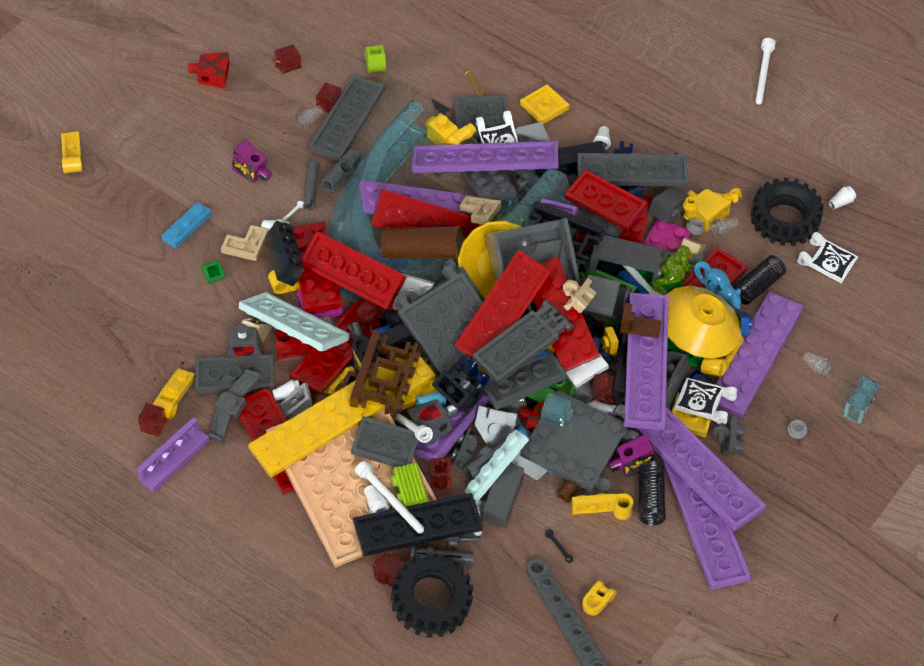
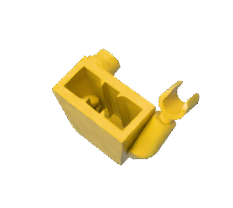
M442 113L430 117L425 122L427 138L436 145L462 144V141L470 139L476 132V128L471 123L458 129Z
M739 188L732 189L726 194L705 189L697 195L690 190L687 193L690 197H687L683 202L685 211L683 217L688 221L692 218L701 220L704 223V231L707 232L729 214L731 202L736 203L739 200L738 197H742V193Z

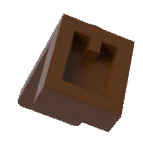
M625 303L620 332L659 338L662 321L636 317L635 312H631L632 304Z

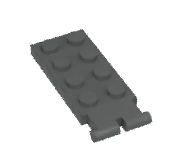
M548 300L543 302V307L537 312L532 310L472 355L473 360L498 385L559 339V334L564 330L570 331L573 329L574 325L562 314L557 316L559 311Z

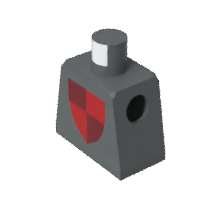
M241 324L236 329L229 330L227 357L263 355V343L256 328H248L246 325Z
M438 400L407 410L413 423L418 426L426 425L433 431V437L429 442L425 443L426 446L450 432L453 428L450 418L459 414L452 404L443 408Z

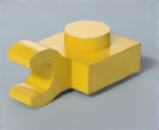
M611 326L605 328L604 336H602V348L605 349V353L612 354V357H614L618 351L619 341Z

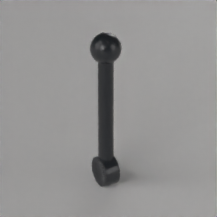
M551 529L547 530L545 536L551 538L565 556V561L571 563L573 557L568 555L554 537V532Z

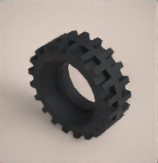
M778 178L773 180V184L767 181L764 184V188H758V192L754 196L751 222L755 224L756 232H762V238H771L770 242L773 244L775 241H779L781 246H785V243L796 246V242L800 241L801 244H804L806 238L811 240L813 233L818 232L824 204L821 203L822 197L820 195L816 196L817 190L815 188L811 190L808 188V183L805 182L802 185L798 183V179L791 182L788 178H784V181L779 182ZM778 205H789L798 209L802 213L803 219L796 223L782 222L772 217L770 210Z
M426 553L423 559L417 555L414 557L413 562L406 561L403 569L400 568L397 572L391 593V600L393 601L392 611L397 612L396 619L398 622L403 620L405 622L404 628L407 630L410 627L416 629L415 635L419 636L420 632H426L427 638H432L433 633H438L439 637H443L446 631H449L451 634L455 631L456 626H461L468 615L473 600V585L469 584V574H463L464 567L462 565L454 566V559L451 557L449 561L443 560L442 554H438L437 558H432L431 553ZM431 577L446 583L452 594L450 603L446 607L437 610L427 609L420 605L413 594L414 586L418 581Z

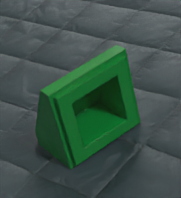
M220 260L201 266L207 283L226 278Z

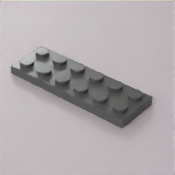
M353 75L308 146L309 152L339 161L349 150L385 91V85Z
M578 153L577 155L578 177L586 169L616 186L688 187L686 154Z

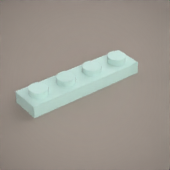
M517 430L509 434L504 444L494 452L493 457L481 468L480 473L475 479L469 482L464 492L466 494L472 493L474 500L478 502L529 439Z

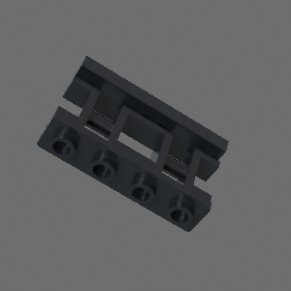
M535 200L532 206L533 210L529 214L530 220L536 221L534 225L543 223V219L549 221L563 218L568 219L573 248L579 250L576 254L578 272L586 273L587 266L590 264V257L585 256L584 253L589 243L599 246L600 241L605 236L604 227ZM577 232L586 235L583 243L575 240Z

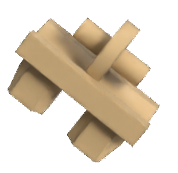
M587 278L580 287L577 281L568 280L564 283L563 290L565 295L571 296L564 306L567 311L573 307L581 313L597 294L589 287L593 281Z

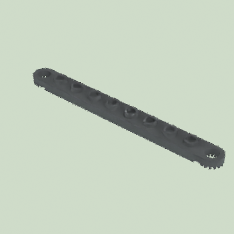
M532 559L527 564L528 577L533 582L535 589L581 666H608L546 562L542 559ZM538 565V567H542L543 571L535 573L532 571V567Z

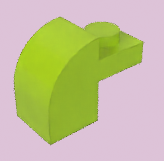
M383 45L365 47L364 57L367 64V72L386 71Z

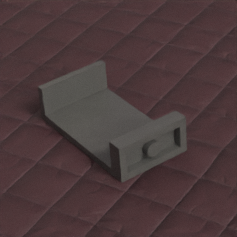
M605 235L603 240L600 241L599 246L592 245L588 270L596 271L598 261L603 260L652 272L651 285H655L656 278L660 279L664 257L661 256V248Z

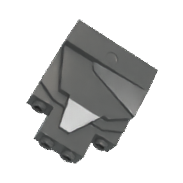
M567 218L485 235L495 280L500 278L516 252L520 250L539 264L558 256L567 279L577 281L580 286L581 283ZM533 299L525 310V315L532 310L534 312L538 311Z

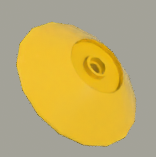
M507 221L487 222L474 229L462 243L457 259L458 269L461 267L465 269L485 299L498 281L495 280L485 235L521 228L522 226Z
M695 286L675 288L666 294V296H669L668 338L677 347L693 356L709 359L726 356L737 348L741 338L740 320L733 307L720 295L706 288Z

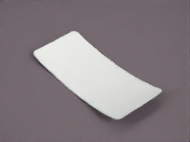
M520 452L511 461L514 465L523 467L524 473L535 480H539L547 472L541 466L521 457Z

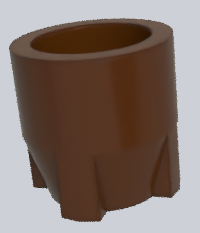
M565 480L557 491V497L568 503L577 493L578 487L572 481Z

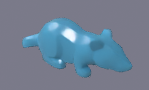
M699 261L694 266V272L697 278L701 280V283L705 285L706 289L714 291L726 299L734 309L739 310L741 289L735 290L731 286L725 272L717 268H710L705 261ZM701 267L705 270V278L700 272Z

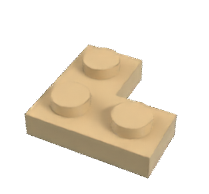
M466 196L460 204V211L472 214L471 223L479 225L491 222L501 208V201L472 196Z
M251 225L245 239L227 234L221 246V253L257 261L266 241L265 236L269 230Z

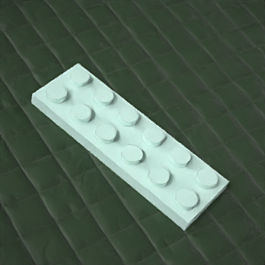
M267 292L239 302V309L248 315H252L260 319V321L272 325L275 329H279L289 336L313 346L318 351H326L329 348L349 341V333Z

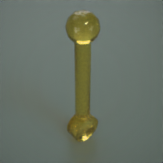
M466 70L465 75L471 80L478 96L483 95L482 89L476 84L471 71Z

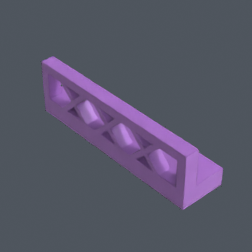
M193 417L137 468L140 483L152 492H155L210 441L209 436L199 430L198 420Z

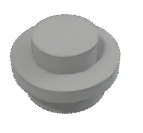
M692 218L687 222L686 228L691 234L700 235L704 231V223L697 218Z
M794 420L788 425L787 431L791 437L801 439L806 436L808 429L803 421Z

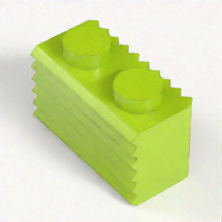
M411 463L410 465L395 467L390 480L392 487L397 489L395 496L403 506L428 502L418 464Z

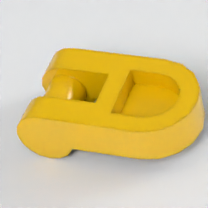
M598 580L583 598V611L588 615H598L615 598L617 591L613 588H607L604 582Z

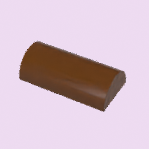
M385 227L381 237L382 258H457L464 241L463 231L461 227Z

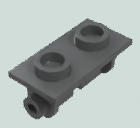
M470 427L456 441L458 445L449 456L452 459L449 467L456 464L460 470H463V466L470 462L472 455L466 452V450L473 453L478 443V436L476 434H469Z

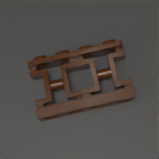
M373 330L350 396V406L357 408L358 405H361L362 408H365L367 401L370 400L386 405L385 414L388 415L390 413L393 418H396L398 412L402 413L404 407L403 395L407 396L410 384L407 383L409 378L413 379L416 369L413 367L414 362L418 363L421 351H418L419 343L411 345L410 342H407L405 350L387 345L388 336L384 335L382 337L380 336L381 332ZM378 345H381L380 353L389 355L388 359L377 357L374 364L373 360ZM408 353H411L406 371L403 372L404 364L395 362L396 357L407 360ZM379 367L397 372L394 383L376 378ZM369 377V386L376 387L377 391L366 390L364 397H361ZM400 386L395 405L393 406V397L384 395L385 390L396 393L397 387Z

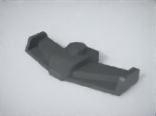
M246 369L243 375L227 392L219 395L215 402L216 410L208 432L210 439L222 444L225 443L224 439L231 416L238 419L247 404L246 399L243 397L258 381L262 380L260 374Z

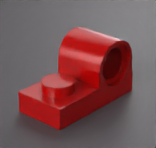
M278 330L275 334L278 360L306 355L314 348L297 338L294 339V337L281 330Z

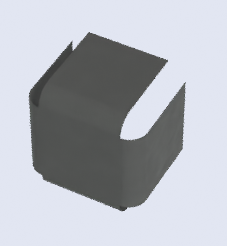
M584 275L582 276L580 286H582V284L587 279ZM588 275V278L593 281L589 287L597 294L582 312L605 319L622 321L624 304L629 303L632 288L629 285L627 289L621 288L618 281Z

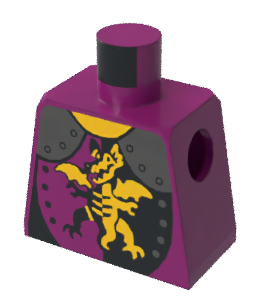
M245 139L233 149V171L252 183L256 182L259 178H262L264 181H268L271 178L272 172L266 169L267 158L248 140Z
M645 434L617 448L618 458L610 460L608 464L611 472L622 469L626 477L638 475V468L642 463L655 461L654 451L647 435Z

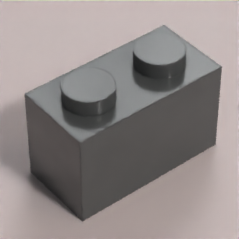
M670 186L653 198L649 214L667 224L671 220H675L679 214L685 212L683 202L690 195Z

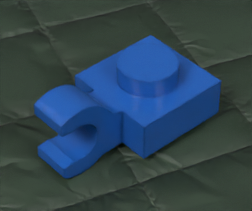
M746 312L736 313L740 320L741 336H749V329H752V319L749 318L750 314Z

